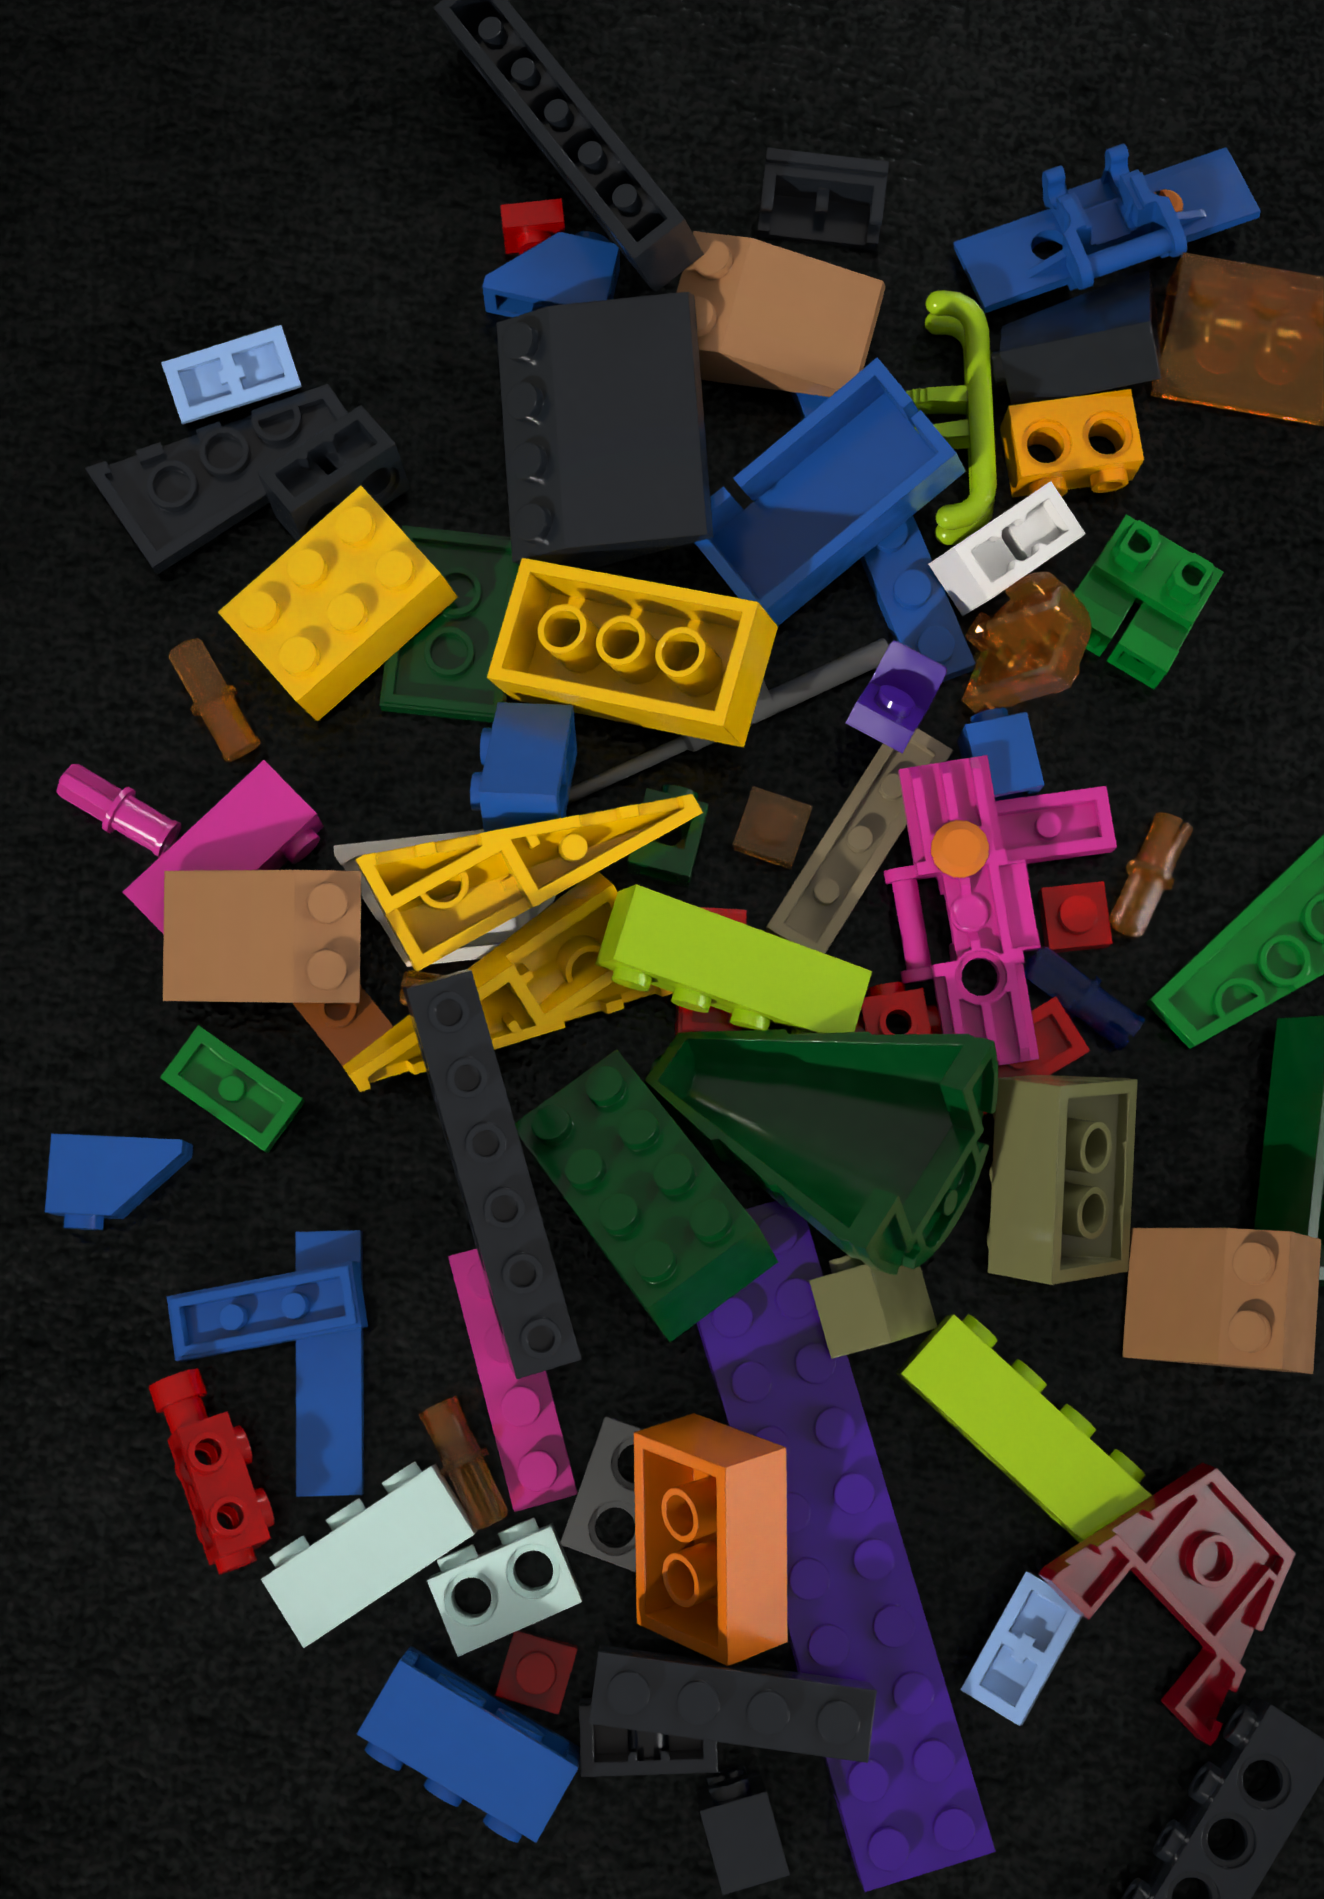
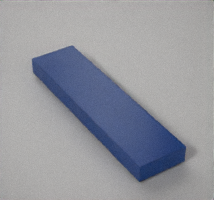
M363 1231L296 1232V1272L356 1261L359 1262L363 1288ZM363 1328L296 1340V1497L363 1495Z

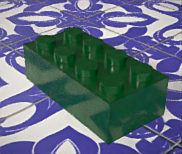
M617 1049L515 1122L518 1136L535 1162L669 1342L676 1339L778 1263L756 1222Z

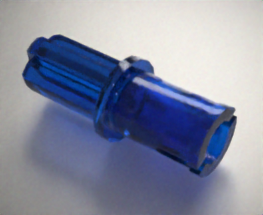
M1042 946L1041 949H1038L1024 967L1025 977L1052 998L1057 997L1061 1005L1068 1009L1066 1013L1070 1019L1077 1016L1114 1044V1047L1119 1051L1130 1042L1128 1036L1130 1034L1134 1036L1145 1020L1099 986L1102 981L1100 978L1095 976L1092 980L1049 947Z

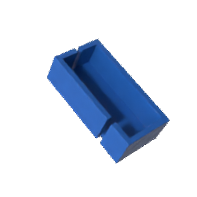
M877 357L733 478L751 498L752 504L743 509L724 487L710 497L713 538L694 543L738 598L759 602L776 625L779 626L965 473L966 470L954 449L921 410L918 411L911 397Z

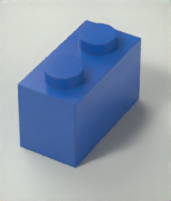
M497 703L492 728H483L481 733L480 760L482 766H484L483 772L473 773L470 786L471 809L473 811H481L484 832L559 819L566 816L577 756L573 705Z

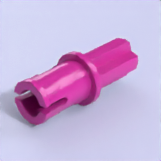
M72 764L59 779L56 792L61 798L103 822L102 829L111 833L117 830L151 850L158 857H161L173 845L180 832L181 823L171 820L135 798L136 791L134 789L126 787L121 790L80 764Z

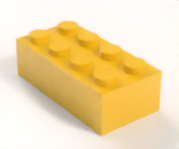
M522 558L487 678L513 700L532 704L573 705L575 713L744 748L778 626L760 603L756 601Z

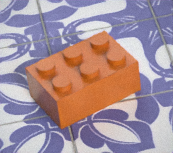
M695 1413L634 1432L637 1624L726 1666L788 1642L786 1447Z

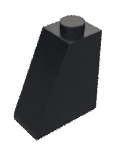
M1149 270L1132 274L1002 326L1000 350L991 351V363L997 388H1008L1011 405L1068 398L1161 379L1160 325Z

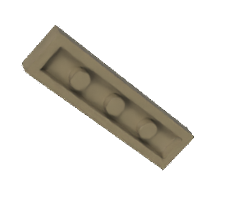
M920 729L916 730L903 754L883 743L766 926L765 931L826 954L907 825L898 770L947 762L953 750Z

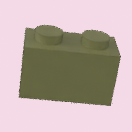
M848 1255L828 1261L832 1274L809 1280L831 1359L892 1343L938 1328L920 1266L915 1269L899 1266L897 1275L871 1268L862 1260L851 1258Z

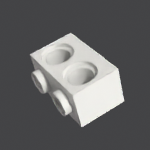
M1050 481L928 565L963 616L1001 593L1086 533Z

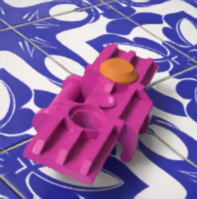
M988 755L899 769L898 774L914 865L885 870L884 877L885 883L892 884L906 964V970L900 971L903 984L933 980L942 1034H970L974 1037L994 1041L998 1066L1039 1059L1023 963H1025L1023 952L1041 949L1039 933L1036 928L1026 860L1007 861L1006 849H1003ZM936 878L940 895L945 897L952 936V944L949 945L950 962L931 965L917 880ZM983 959L990 962L995 968L997 983L989 994L976 996L969 993L964 987L961 980L962 970L970 960Z

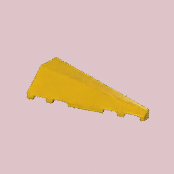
M689 794L364 854L355 860L389 926L414 970L418 972L703 812L694 795Z
M599 871L579 882L467 969L472 970L494 1050L565 1028L564 1022L598 1011L610 1014L624 1009V1003L652 994L664 997L673 993L651 985L647 992L622 986L611 980L614 971L595 965L618 893L614 885ZM410 1014L343 1065V1068L360 1092L371 1089L370 1083L410 1071L414 1075L426 1072Z

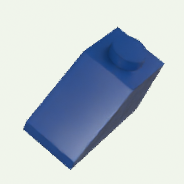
M581 231L573 235L558 232L485 276L482 287L485 311L513 318L547 306L611 300L614 297L620 272V249L615 243H610L606 237L598 233Z
M51 1133L45 1212L64 1216L63 1228L103 1230L104 1218L124 1219L192 1158L193 1145L180 1139Z

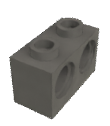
M606 1415L560 1545L636 1572L635 1529L629 1540L622 1544L613 1545L606 1543L600 1538L596 1530V1521L603 1511L617 1507L629 1512L635 1522L634 1481L628 1480L622 1475L619 1470L618 1459L621 1452L627 1446L634 1444V1432L643 1430V1428Z

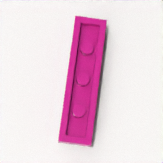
M477 1249L448 1256L514 1512L578 1495L547 1371L516 1379L509 1366Z

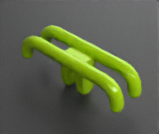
M937 290L932 292L926 299V308L930 313L925 319V327L931 334L949 335L961 343L963 349L964 385L907 390L906 393L914 401L918 411L921 410L923 413L966 415V420L933 424L953 449L968 448L970 495L961 503L942 506L936 513V522L938 524L935 529L936 539L944 545H955L987 525L993 516L997 474L990 337L985 313L975 300L961 292Z

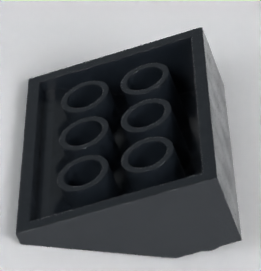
M678 292L554 305L497 322L512 562L520 565L521 559L526 558L589 570L713 538L695 296L690 292Z

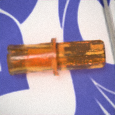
M196 638L186 640L173 648L169 653V659L194 702L190 709L194 716H202L220 748L225 762L234 761L256 749L261 742L254 735L234 699L238 692L234 685H226L203 642Z
M1158 812L1155 814L1152 826L1136 860H1129L1126 865L1129 876L1110 915L1112 928L1118 932L1136 938L1143 935L1163 890L1173 887L1175 879L1172 877V872L1188 838L1193 832V828L1189 823H1183L1181 829L1178 828L1183 819L1168 813Z
M457 1396L426 1409L423 1413L419 1414V1417L431 1436L444 1466L439 1471L441 1476L449 1475L472 1526L476 1530H481L503 1520L508 1515V1509L484 1460L489 1455L487 1448L480 1449L459 1404L460 1402Z

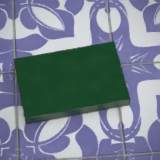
M402 525V531L442 574L458 598L385 662L379 704L381 711L493 723L497 703H508V695L487 678V674L520 566L512 562L511 537Z

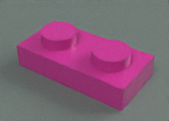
M1106 786L995 801L1003 849H1006L1007 861L1025 859L1026 863L1030 864L1110 853L1117 848Z

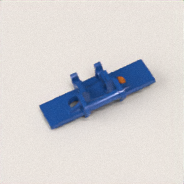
M1123 143L1106 149L1105 168L1102 177L1098 180L1067 190L1065 184L1066 176L1061 165L1043 171V201L1046 210L954 242V250L983 312L988 313L1068 285L1070 291L1077 288L1082 290L1091 287L1094 284L1095 278L1158 256L1161 259L1168 256L1172 258L1180 256L1187 252L1188 242L1260 217L1261 211L1226 147L1144 176L1138 169L1129 172V153L1126 145ZM1046 241L1056 242L1063 246L1061 251L1045 260L1038 258L1032 252L1036 245Z

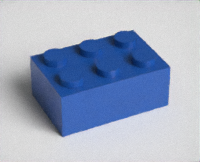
M412 1646L408 1648L399 1660L357 1733L358 1736L368 1741L364 1750L372 1758L397 1771H400L405 1763L428 1777L424 1787L433 1795L456 1807H459L463 1799L487 1813L483 1819L486 1826L502 1837L516 1843L519 1842L522 1835L535 1843L538 1841L577 1772L580 1761L579 1746Z

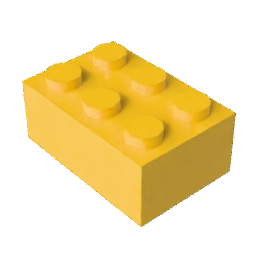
M360 485L218 613L293 699L318 722L457 599L458 596L435 566Z

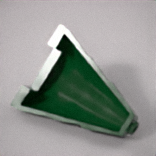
M785 1029L678 1032L665 1052L653 1062L645 1082L648 1089L668 1114L725 1165L734 1169L740 1168L784 1208L791 1207L851 1258L860 1259L876 1270L897 1275L899 1266L915 1269L936 1252L953 1230L973 1193L989 1147L988 1144L978 1141L984 1131L982 1125L983 1113L992 1114L996 1112L998 1060L994 1041L974 1037L970 1034L872 1035L870 1032L788 1034Z

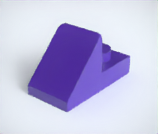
M893 640L889 644L870 683L853 707L846 724L903 754L927 714L947 674V668L912 648Z

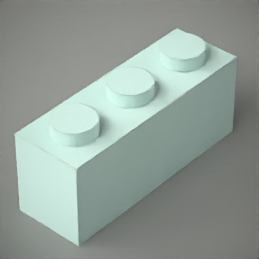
M414 1461L382 1483L388 1495L366 1509L360 1498H358L326 1520L332 1532L310 1546L303 1535L269 1557L276 1569L261 1580L303 1648L478 1531L436 1464L422 1472L416 1461Z

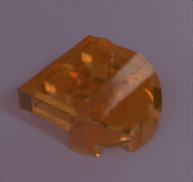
M1036 572L1022 577L1005 589L1010 600L993 617L981 612L971 624L965 638L981 653L962 701L975 714L990 709L1012 707L1018 703L1047 694L1059 693L1067 688H1071L1072 683L1077 678L1080 669L1079 665L1091 634V619L1080 599L1053 574L1049 572Z

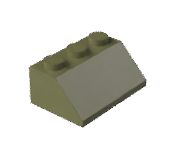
M1053 1075L998 1078L996 1112L993 1113L995 1120L993 1161L990 1167L992 1190L990 1226L987 1232V1245L989 1248L988 1273L1054 1285L1128 1272L1137 1079Z

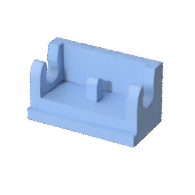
M281 325L161 362L182 424L302 387Z
M1026 1571L961 1690L1015 1724L1023 1725L1082 1616L1077 1614L1046 1582Z

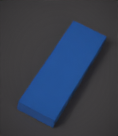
M356 1261L167 1296L175 1361L194 1360L368 1327L359 1262Z

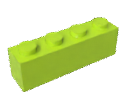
M637 884L618 891L595 965L614 971L611 980L622 986L647 992L650 986L654 985L673 992L671 1002L686 1009L708 1013L710 1006L732 1013L730 1023L742 1029L767 1031L771 1027L776 1030L785 1029L788 1034L854 1032L872 973L868 969Z
M954 1314L945 1316L937 1325L938 1328H935L895 1372L900 1379L1079 1543L1152 1496L1139 1484L1146 1475L1133 1461L1117 1449H1114L1108 1456L1090 1439L1096 1431L1093 1425L1070 1405L1065 1404L1059 1411L1041 1394L1047 1384L1019 1359L1011 1366L991 1349L998 1341L997 1338L983 1324L969 1314L963 1321Z

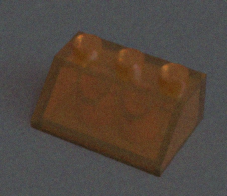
M1183 252L1167 286L1160 330L1161 379L1152 381L1150 396L1324 426V277Z

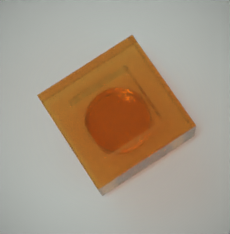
M753 786L732 849L791 869L813 806Z

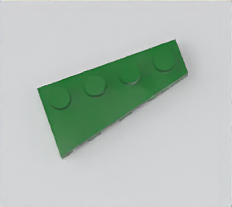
M1324 834L1146 1002L1154 1013L1189 1049L1324 974Z

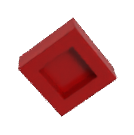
M562 198L500 205L506 254L519 253L521 255L556 233H565Z
M1104 881L1045 887L1038 891L1046 954L1106 948L1112 944Z
M523 1629L515 1631L495 1696L559 1715L578 1646Z

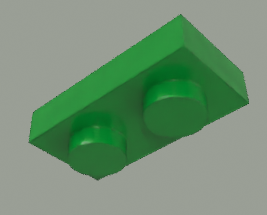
M199 1025L160 1077L266 1153L270 1152L306 1102L299 1095Z

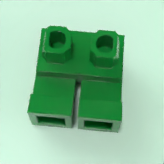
M1126 514L1118 529L1062 610L1052 629L1100 657L1133 603L1138 604L1140 607L1108 657L1107 662L1155 689L1168 673L1179 653L1180 647L1224 572L1214 567L1213 563L1198 554L1191 553L1160 535L1157 530L1144 522L1137 521Z

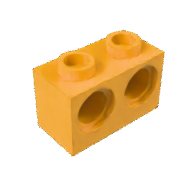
M1131 389L1008 406L1000 426L1012 497L1031 495L1050 481L1061 496L1065 495L1068 489L1089 486L1096 493L1115 491L1125 487L1128 481L1133 480L1144 461ZM1094 436L1107 438L1113 443L1116 453L1102 454L1097 452L1091 446L1088 438ZM1031 445L1046 446L1054 453L1056 461L1050 463L1039 462L1030 455L1027 447Z

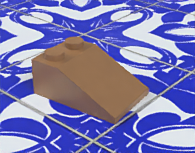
M693 231V235L704 255L682 271L676 293L690 292L695 296L701 380L830 397L864 369L886 287L882 280L754 238Z
M164 871L163 1001L360 1003L361 871Z
M1132 1228L1122 1357L1313 1374L1321 1239L1291 1231L1236 1228Z

